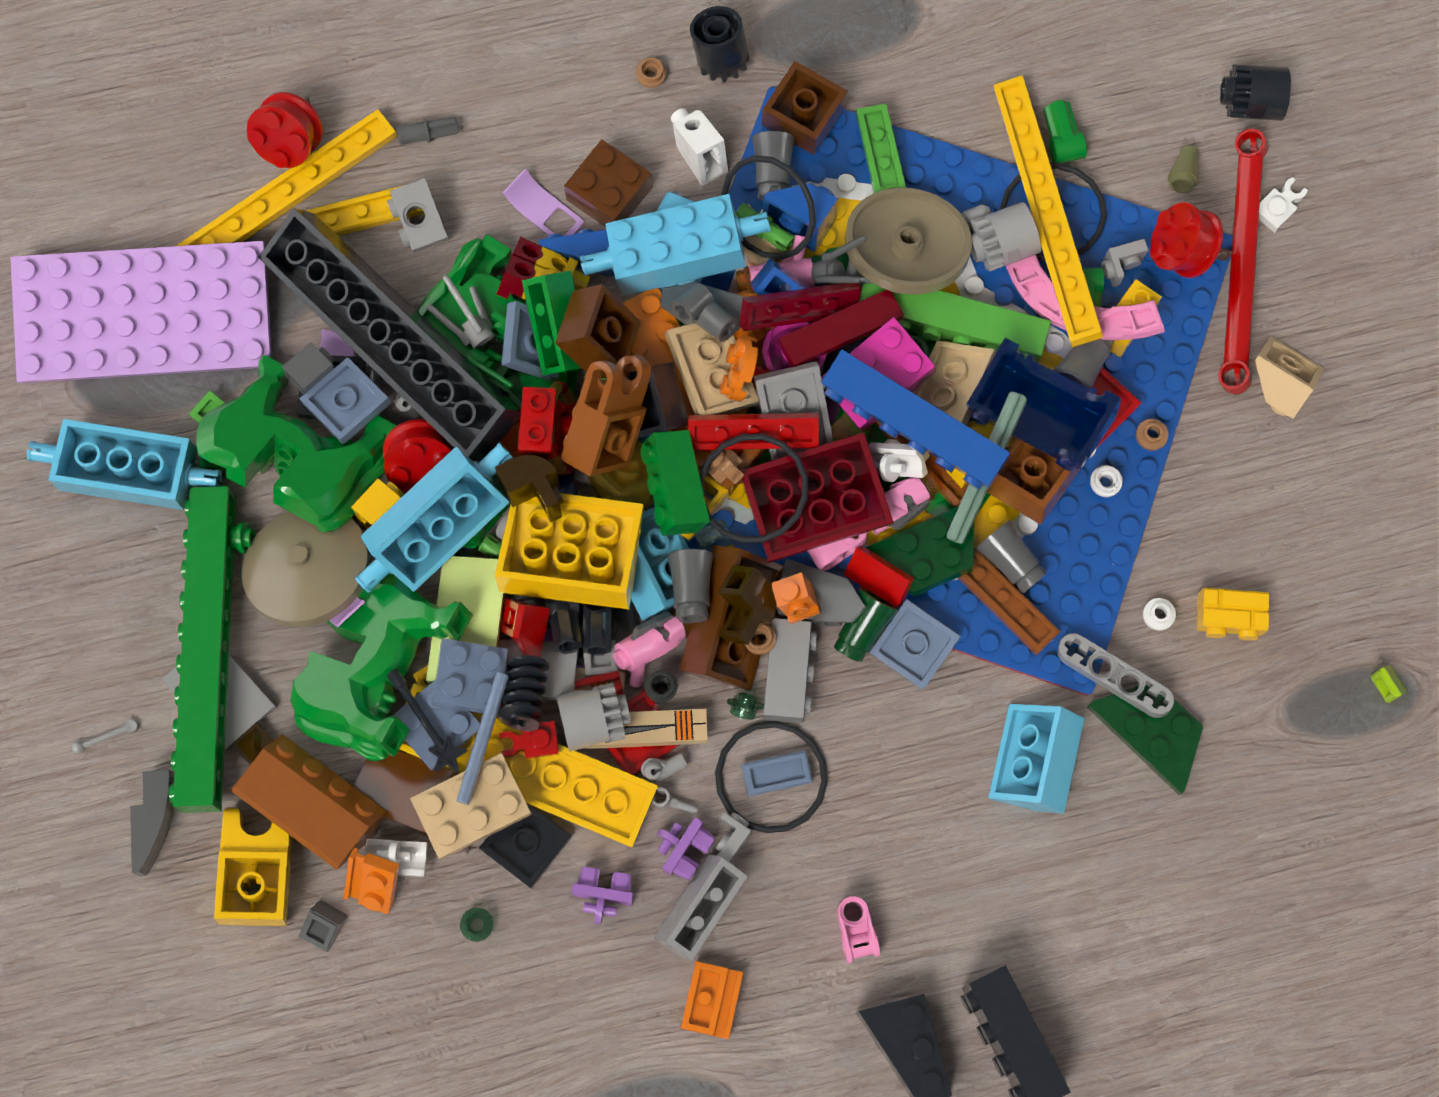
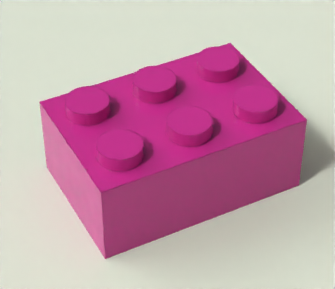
M894 317L849 353L910 392L914 391L936 373L935 365ZM845 400L839 404L862 433L877 421L872 417L869 421L859 417L852 412L854 406Z

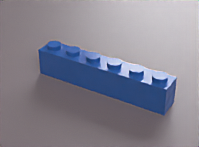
M844 350L840 351L821 381L822 386L827 389L824 393L827 397L839 404L843 400L854 406L852 409L853 413L866 421H869L872 417L881 422L882 424L879 428L894 438L898 434L910 440L907 444L908 447L923 456L926 451L936 456L937 460L935 463L951 473L954 468L965 474L963 480L978 490L982 486L990 489L1010 457V452Z

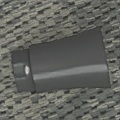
M765 131L753 135L755 155L774 157L791 166L795 137L792 134L781 131ZM755 162L756 187L758 188V199L760 201H763L767 192L790 187V174L772 163Z
M1098 339L1073 347L1066 357L1051 371L1050 377L1054 385L1070 397L1077 399L1089 397L1095 380L1110 355L1114 340Z
M1010 519L975 548L988 558L1013 585L1016 583L1022 593L1026 592L1047 574L1046 570L1038 564L1040 560L1029 549Z
M684 549L670 553L668 561L672 575L676 618L682 623L707 621L708 608L710 607V576L713 553L701 549Z

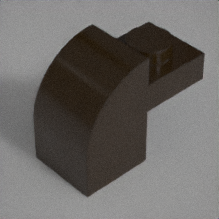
M522 455L495 466L498 482L512 508L537 497L550 522L562 517L560 504L564 503V500L557 487L560 486L556 468L549 461L535 455Z
M733 565L718 591L733 606L718 635L726 642L749 645L760 623H772L776 610V600L771 583L756 568Z

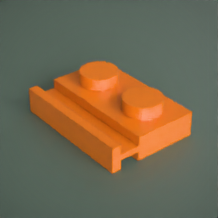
M354 848L348 859L343 899L348 900L349 897L358 899L357 904L363 905L369 910L389 915L394 905L400 864L368 853L367 856L358 853L359 849Z
M696 961L681 1029L729 1040L743 972Z

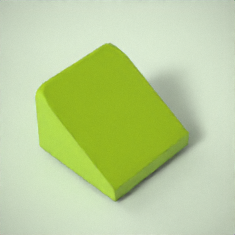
M1391 665L1385 666L1371 675L1372 681L1386 703H1390L1407 693V689Z

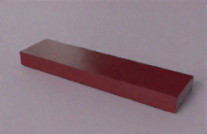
M840 283L743 297L739 326L743 331L820 320L858 303L861 286L858 283Z
M885 290L780 337L777 343L790 366H799L876 332L893 317L897 321L902 320L904 313L891 291Z

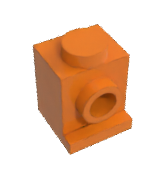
M802 572L771 583L777 607L787 616L790 624L821 613L813 584Z

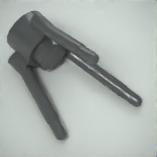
M863 235L832 252L823 253L822 261H817L812 266L811 274L815 284L826 286L840 283H872L865 277L845 276L843 264L835 259L867 241V236Z

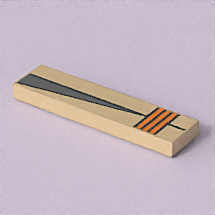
M706 709L629 712L631 723L623 725L626 739L592 744V747L583 749L708 743Z

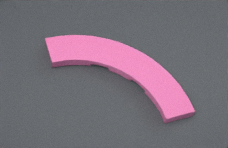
M1036 255L1006 265L1014 286L1025 302L1042 318L1050 320L1053 325L1066 330L1053 283L1043 271ZM1154 300L1131 306H1113L1112 308L1094 306L1103 334L1102 340H1132L1165 332Z

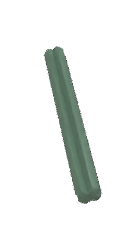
M1017 392L1009 393L989 438L990 441L1005 450L1026 405L1027 398ZM968 485L947 532L949 540L958 544L965 542L988 490L986 487L982 486L978 490Z

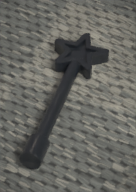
M398 668L394 669L386 675L395 690L400 691L436 745V747L428 748L438 758L434 771L438 772L448 765L458 773L460 770L457 758L467 752L466 748H453L450 736H446L445 741H442L407 688L406 680Z

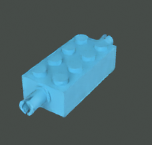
M726 194L606 223L609 242L607 250L586 256L582 255L580 260L583 262L581 266L585 276L612 269L622 295L626 296L746 267L741 243L743 237L771 232L766 211L738 218L735 214L730 195Z
M63 419L57 445L30 441L28 447L33 448V450L27 449L28 461L52 464L48 480L59 491L184 510L185 500L191 486L220 487L217 481H222L221 470L194 467L197 448L189 438Z
M498 443L479 463L477 461L473 462L457 446L360 536L371 555L376 559L355 577L359 585L370 593L383 578L391 573L413 592L418 589L509 503V500L492 478L496 474L495 466L513 458L508 450L501 443Z

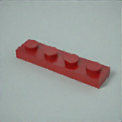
M818 413L688 415V430L693 450H715L721 443L741 434H766L784 441L790 448H815L819 446ZM745 440L724 450L782 448L764 440Z

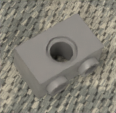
M425 178L390 190L392 199L387 200L393 218L400 217L403 228L398 230L405 248L411 246L413 253L448 240ZM413 209H421L425 213V219L419 225H413L408 221V214Z

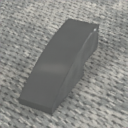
M170 769L143 771V805L130 806L132 873L138 876H147L161 851L171 824L174 807L169 799V787L174 783L175 773Z

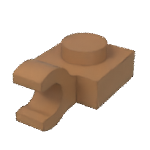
M723 450L712 461L707 473L719 484L726 478L736 484L744 476L737 469L743 461L732 450Z

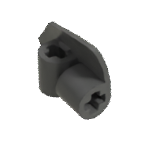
M695 282L662 288L661 307L682 323L690 325L694 322L718 341L725 342L740 329L739 322L742 298L744 296Z
M792 560L785 561L781 580L802 572L813 584L820 608V614L801 621H809L821 626H841L842 623H853L865 610L866 605L849 579ZM777 608L779 619L788 620L787 616Z

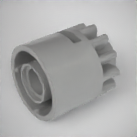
M1024 202L970 221V228L973 233L971 234V254L975 262H984L985 269L989 272L1041 252V242L1036 224Z
M613 683L592 687L593 690L586 691L584 689L557 695L569 752L592 747V744L626 739L623 725L631 723L625 694L616 696Z

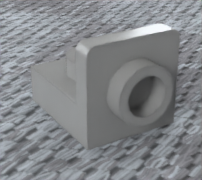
M1145 239L1108 249L1101 266L1104 271V277L1110 279L1113 287L1119 286L1124 278L1122 267L1124 270H1128L1142 263L1141 261H1143L1148 252Z
M723 812L720 816V822L734 832L732 835L726 833L717 845L716 850L720 852L718 856L723 857L732 864L751 836V830L747 828L749 823L738 814L733 812L729 816Z

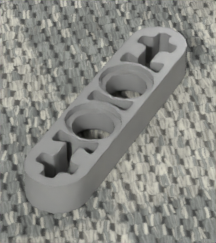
M1068 634L1061 639L1057 648V654L1059 659L1067 666L1149 716L1161 718L1166 716L1172 709L1174 696L1167 687L1081 635ZM1078 644L1077 651L1084 656L1087 655L1088 650L1091 651L1093 654L1089 657L1086 666L1080 664L1084 657L1075 653L1072 657L1066 654L1068 648L1064 645ZM1096 659L1106 660L1110 665V672L1105 675L1096 674L1092 669V662ZM1125 676L1134 677L1138 682V690L1132 693L1124 691L1120 685L1121 679ZM1145 685L1150 687L1147 694L1151 697L1156 698L1158 694L1164 697L1163 703L1166 707L1159 706L1158 709L1152 706L1153 700L1146 695L1142 701L1138 699Z

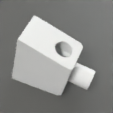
M684 108L675 111L671 116V121L673 123L676 146L699 183L704 186L727 173L728 165L724 139L700 110L690 114Z

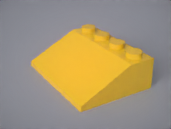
M561 493L564 503L560 504L562 517L553 522L549 521L537 497L513 508L510 504L495 572V579L500 593L629 610L635 580L644 509L643 504Z

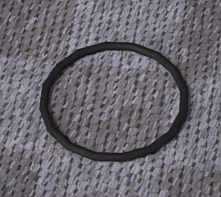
M754 155L738 161L726 175L721 196L728 194L732 177L741 167L753 162L772 163L787 171L799 184L808 203L809 226L805 238L795 249L781 254L765 252L750 244L745 237L741 241L742 245L763 258L783 260L799 254L811 241L816 225L815 205L805 181L791 166L774 157Z
M1050 163L1051 169L1074 173L1088 183L1099 201L1101 216L1097 231L1085 246L1077 249L1079 256L1089 251L1102 235L1107 218L1104 196L1095 181L1078 168L1060 163ZM1020 174L1005 189L1000 210L1007 207L1011 191L1021 181ZM1036 254L1037 259L1046 261L1044 254Z
M741 434L721 443L706 458L699 475L703 494L704 479L712 461L725 448L745 440H764L781 447L795 461L802 478V497L795 514L780 529L764 536H740L725 530L711 516L706 504L709 523L721 535L740 543H764L783 535L800 518L808 499V475L800 456L784 441L766 434Z
M778 721L754 723L735 733L721 750L715 770L717 794L728 814L731 815L734 812L741 816L732 808L723 791L722 769L727 753L740 738L757 729L779 728L795 733L810 745L819 761L821 784L816 801L803 816L787 825L767 827L746 820L749 823L747 828L760 832L790 831L808 821L822 804L828 783L826 762L815 741L798 727Z

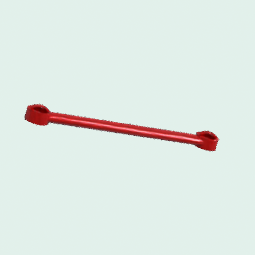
M1252 128L1242 131L1235 140L1238 168L1232 237L1233 254L1231 255L1224 362L1218 372V380L1223 389L1229 394L1234 395L1245 392L1252 383V374L1248 368L1262 164L1263 158L1268 151V143L1264 134L1258 129ZM1257 138L1262 141L1259 150H1257ZM1250 139L1251 144L1250 154L1243 153L1241 150L1242 144ZM1234 369V386H1228L1224 382L1225 375L1228 371ZM1241 369L1245 370L1246 374L1245 379L1242 383Z

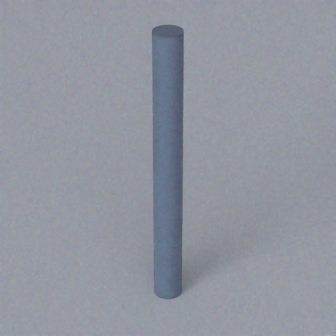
M496 672L457 796L456 802L464 805L470 804L509 678L508 675Z

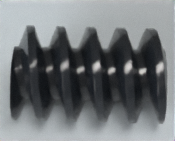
M522 655L509 660L507 664L508 672L506 674L509 678L501 700V708L498 712L500 721L508 727L520 731H534L539 728L540 724L535 719L540 718L542 712L537 707L542 706L544 703L540 695L546 692V687L542 683L548 680V675L545 671H548L550 668L549 663L545 659L537 656Z

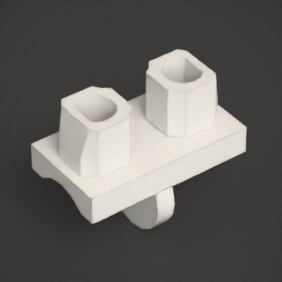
M887 439L884 443L871 442L868 445L877 473L884 481L894 482L898 476L924 478L928 473L925 461L929 458V452L927 451L923 456L908 447L907 444H901L898 440Z
M367 839L366 856L368 853L400 864L399 876L425 877L428 843Z

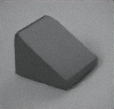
M318 901L310 909L299 937L328 952L348 916L334 907Z

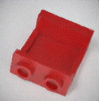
M523 387L518 442L519 456L535 455L549 461L546 453L552 451L556 401L555 389Z

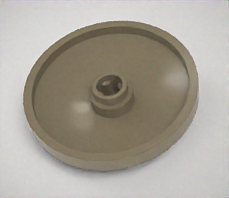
M891 188L866 197L852 211L845 232V244L863 235L867 236V241L847 251L851 263L858 272L873 284L902 294H926L949 286L965 270L972 249L971 232L961 213L943 198L914 188Z
M289 511L276 517L259 531L251 542L252 546L248 547L242 565V582L246 595L264 617L283 626L309 627L334 618L351 605L363 590L355 579L357 575L371 564V553L360 537L363 532L353 519H350L336 531L324 533L318 531L317 526Z

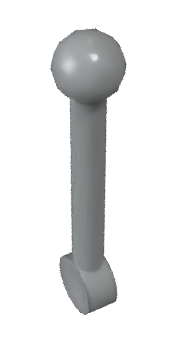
M128 720L123 727L84 742L75 741L71 749L75 754H80L85 748L122 733H135L139 728L138 723L134 720Z

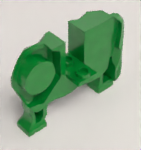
M486 234L483 240L476 238L462 246L451 270L446 275L449 276L473 315L479 316L469 290L471 286L476 288L487 317L493 325L494 329L492 331L497 335L496 339L504 345L508 303L514 301L526 305L527 303L513 299L511 293L508 299L496 295L503 276L498 275L495 278L493 275L499 268L509 264L512 252L510 248ZM442 278L426 295L417 312L466 357L474 349L472 345L469 344L465 347L459 337L427 309L429 304L434 306L461 331H465L462 325L468 319ZM491 340L478 349L484 351ZM501 364L496 372L510 381L513 387L507 388L493 378L490 381L521 409L523 387L549 388L554 382L559 381L565 382L572 393H574L580 368L560 372L559 380L550 382ZM559 394L558 399L564 404L563 399Z
M262 355L258 361V379L250 384L240 396L209 411L200 421L196 439L198 455L210 463L226 468V478L246 488L274 453V468H276V472L280 477L274 483L273 503L317 526L318 531L324 533L336 531L354 516L355 513L351 507L377 479L385 475L383 444L388 433L397 425L377 415L366 424L363 436L353 443L349 439L345 444H342L334 435L331 438L319 437L304 422L274 412L277 401L282 396V390L288 385V378L282 369L283 364L266 355Z
M388 574L370 593L363 589L358 598L364 600L365 603L339 627L334 626L329 620L327 622L342 638L362 645L356 652L351 665L310 651L307 666L293 681L290 698L296 726L303 734L322 743L352 748L367 760L375 762L387 759L389 755L395 757L410 730L397 717L384 718L389 713L391 704L396 701L393 685L386 675L397 668L402 676L407 673L415 657L418 644L423 637L439 639L449 637L452 640L459 641L473 617V614L462 602L454 601L442 608L435 606L423 598L416 590L413 592L394 574Z

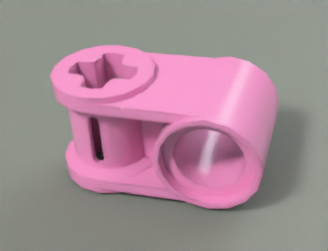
M866 533L858 535L856 540L850 537L808 550V553L819 570L827 571L851 556L856 547L861 545L864 547Z
M850 896L842 900L837 907L836 916L847 964L853 963V959L874 955L875 958L880 957L878 939L872 926L866 902L856 896ZM848 903H855L861 909V916L856 922L847 920L843 914V909ZM867 943V946L853 948V945Z

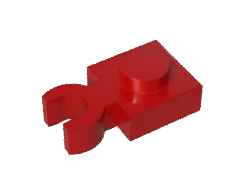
M555 721L541 722L537 730L522 731V735H516L510 731L500 733V740L511 739L513 741V747L510 750L501 751L503 757H513L520 750L525 751L526 759L559 755Z

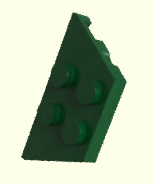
M958 506L865 548L912 576L914 580L908 593L916 597L973 571L974 522L963 544L949 540L947 532L959 508Z
M1145 685L1138 699L1142 701L1146 695L1153 700L1152 706L1158 709L1159 706L1166 707L1163 703L1164 697L1159 694L1156 698L1151 697L1147 694L1150 687ZM1139 686L1125 691L1129 693L1135 692ZM1115 694L1092 701L1087 706L1103 724L1178 795L1185 791L1203 725L1175 699L1170 712L1161 718L1149 716Z

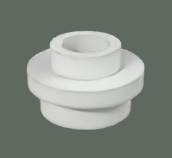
M1109 465L1096 468L1090 477L1092 490L1101 497L1116 495L1123 483L1121 473ZM1108 478L1111 481V486H1103L1100 479Z
M1163 598L1150 600L1143 609V619L1146 625L1153 630L1162 631L1168 629L1176 618L1174 606ZM1155 609H1162L1165 612V618H1157Z

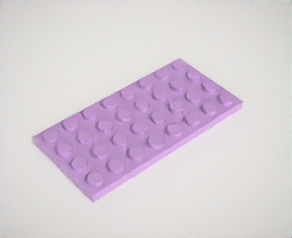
M264 241L10 257L17 382L36 383L258 368V361L262 355L272 358L267 266L258 258L266 247V243Z

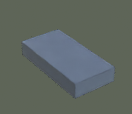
M806 750L741 764L748 797L813 783Z

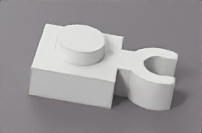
M1293 177L1285 182L1281 193L1274 188L1260 202L1259 220L1274 233L1296 212L1298 208L1294 204L1302 201L1308 191L1304 188L1300 193H1293L1290 189L1296 180Z

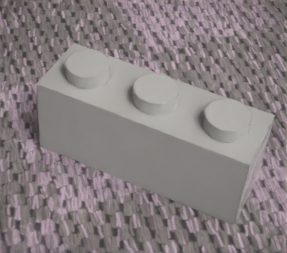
M773 618L771 627L776 634V644L769 652L763 720L802 724L803 716L810 715L811 696L805 695L806 683L813 682L814 664L808 663L809 651H815L817 632L811 631V622L798 621L790 624L787 619Z
M708 855L653 939L678 957L692 961L748 876L723 857Z

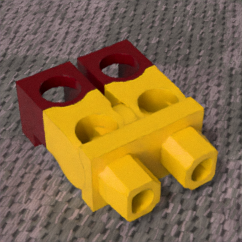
M520 236L496 295L508 299L511 293L526 299L522 280L565 271H571L575 290L587 287L590 276H585L583 273L575 270L578 263L577 260L569 257L567 261L562 255Z

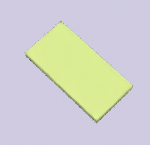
M452 556L442 565L437 607H446L454 601L462 602L473 614L459 641L494 647L499 646L505 593L499 592L495 579L498 559ZM432 637L426 677V681L429 684L436 678L440 643L442 640Z

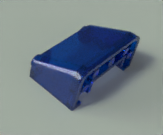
M1005 337L966 403L967 409L971 412L969 417L980 425L987 426L989 423L995 426L1009 393H1020L1027 398V402L1012 436L1057 459L1055 463L1067 471L1081 470L1119 414L1121 397L1108 390L1105 391L1104 395L1098 396L1097 389L1091 387L1089 390L1035 362L1034 356L1030 354L1026 357L1023 353L1017 351L1020 347L1019 344Z

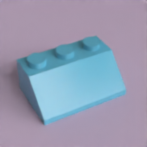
M655 508L643 512L635 580L631 596L642 621L674 608V592L668 555L674 551L689 549L684 537L680 534L661 535L660 526L657 525L654 517Z
M1009 704L988 798L1035 811L1064 814L1085 718L1060 706Z

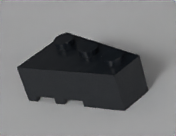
M925 994L868 1008L856 1013L910 1097L952 1096Z

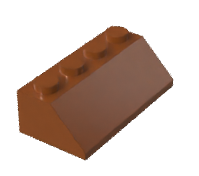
M283 734L262 749L231 790V792L336 870L348 861L354 848L360 850L366 845L367 839L374 837L387 812Z

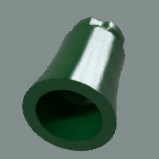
M864 587L859 588L858 595L866 605L865 610L853 623H844L838 634L839 638L834 645L838 652L856 662H862L866 653L870 652L884 628L899 611L898 607H894Z

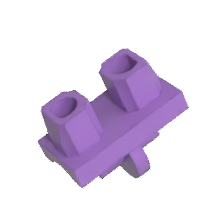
M694 817L680 840L677 837L683 827L678 823H674L669 832L661 828L657 832V836L663 839L662 844L657 850L658 852L666 856L671 846L675 847L662 868L663 872L670 877L674 873L678 877L690 881L699 864L686 857L685 854L691 845L707 854L715 842L716 838L703 828V822Z
M582 867L578 882L573 883L571 893L575 897L598 900L597 904L584 902L583 912L595 914L594 924L601 925L603 915L616 917L617 907L606 906L605 902L632 906L634 895L631 893L630 874L613 872L611 888L606 889L598 887L601 872L599 869Z

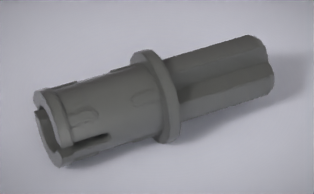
M456 117L427 121V118H423L422 122L396 126L400 145L426 140L430 143L433 138L459 133Z

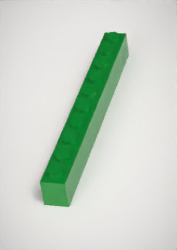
M228 486L190 488L189 499L185 500L184 506L185 515L188 518V529H185L183 532V544L187 550L186 560H183L181 564V574L185 580L184 591H181L179 598L180 608L183 611V622L178 625V638L182 643L181 654H178L176 658V669L178 674H180L179 686H176L174 691L175 704L178 706V718L173 720L172 727L174 738H176V751H172L171 767L175 774L174 783L169 787L170 802L174 808L182 813L222 812L234 550L230 546L229 533L236 521L237 496Z

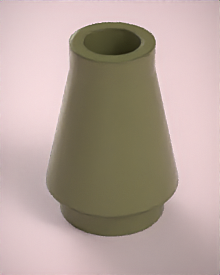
M1186 145L1180 149V154L1168 174L1169 186L1175 192L1189 193L1198 184L1199 151L1194 146Z

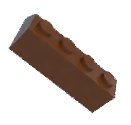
M713 545L711 550L713 561L710 576L708 620L691 624L679 671L751 691L760 655L748 651L744 644L726 642L718 635L733 608L718 591L733 565L756 568L770 583L781 580L784 566L775 562L769 563L768 559L740 548ZM757 635L754 642L756 644H763L765 635Z

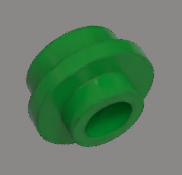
M245 521L240 522L238 525H232L229 533L231 549L239 551L241 554H246L248 547L252 546L251 542L256 536L254 528H251L248 522Z

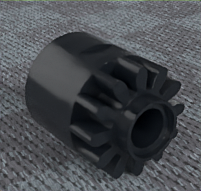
M724 6L710 7L698 13L690 24V34L702 76L709 74L711 81H715L719 77L722 82H726L727 78L731 76L737 79L739 77L737 70L746 71V62L750 60L740 15L735 10Z
M1233 64L1229 77H1223L1220 89V103L1226 105L1227 116L1231 118L1283 121L1290 100V70L1288 67Z

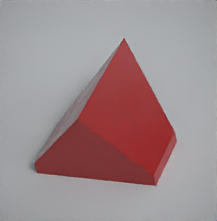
M506 598L500 631L511 637L523 655L541 657L550 608Z

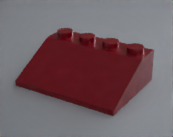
M864 432L797 453L808 475L807 502L800 518L783 535L762 543L770 563L894 524ZM790 456L741 470L744 474L741 481L759 536H764L780 529L795 514L802 497V478L795 461Z

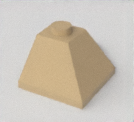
M1271 335L1255 360L1265 402L1271 405L1272 410L1277 414L1294 419L1314 390L1324 368Z

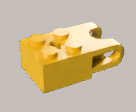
M226 807L223 810L214 919L218 925L287 926L293 837L273 822L271 828L263 835L253 836L246 834L243 827V816L237 807ZM256 882L260 890L254 895H249L245 891L246 888H251V883Z

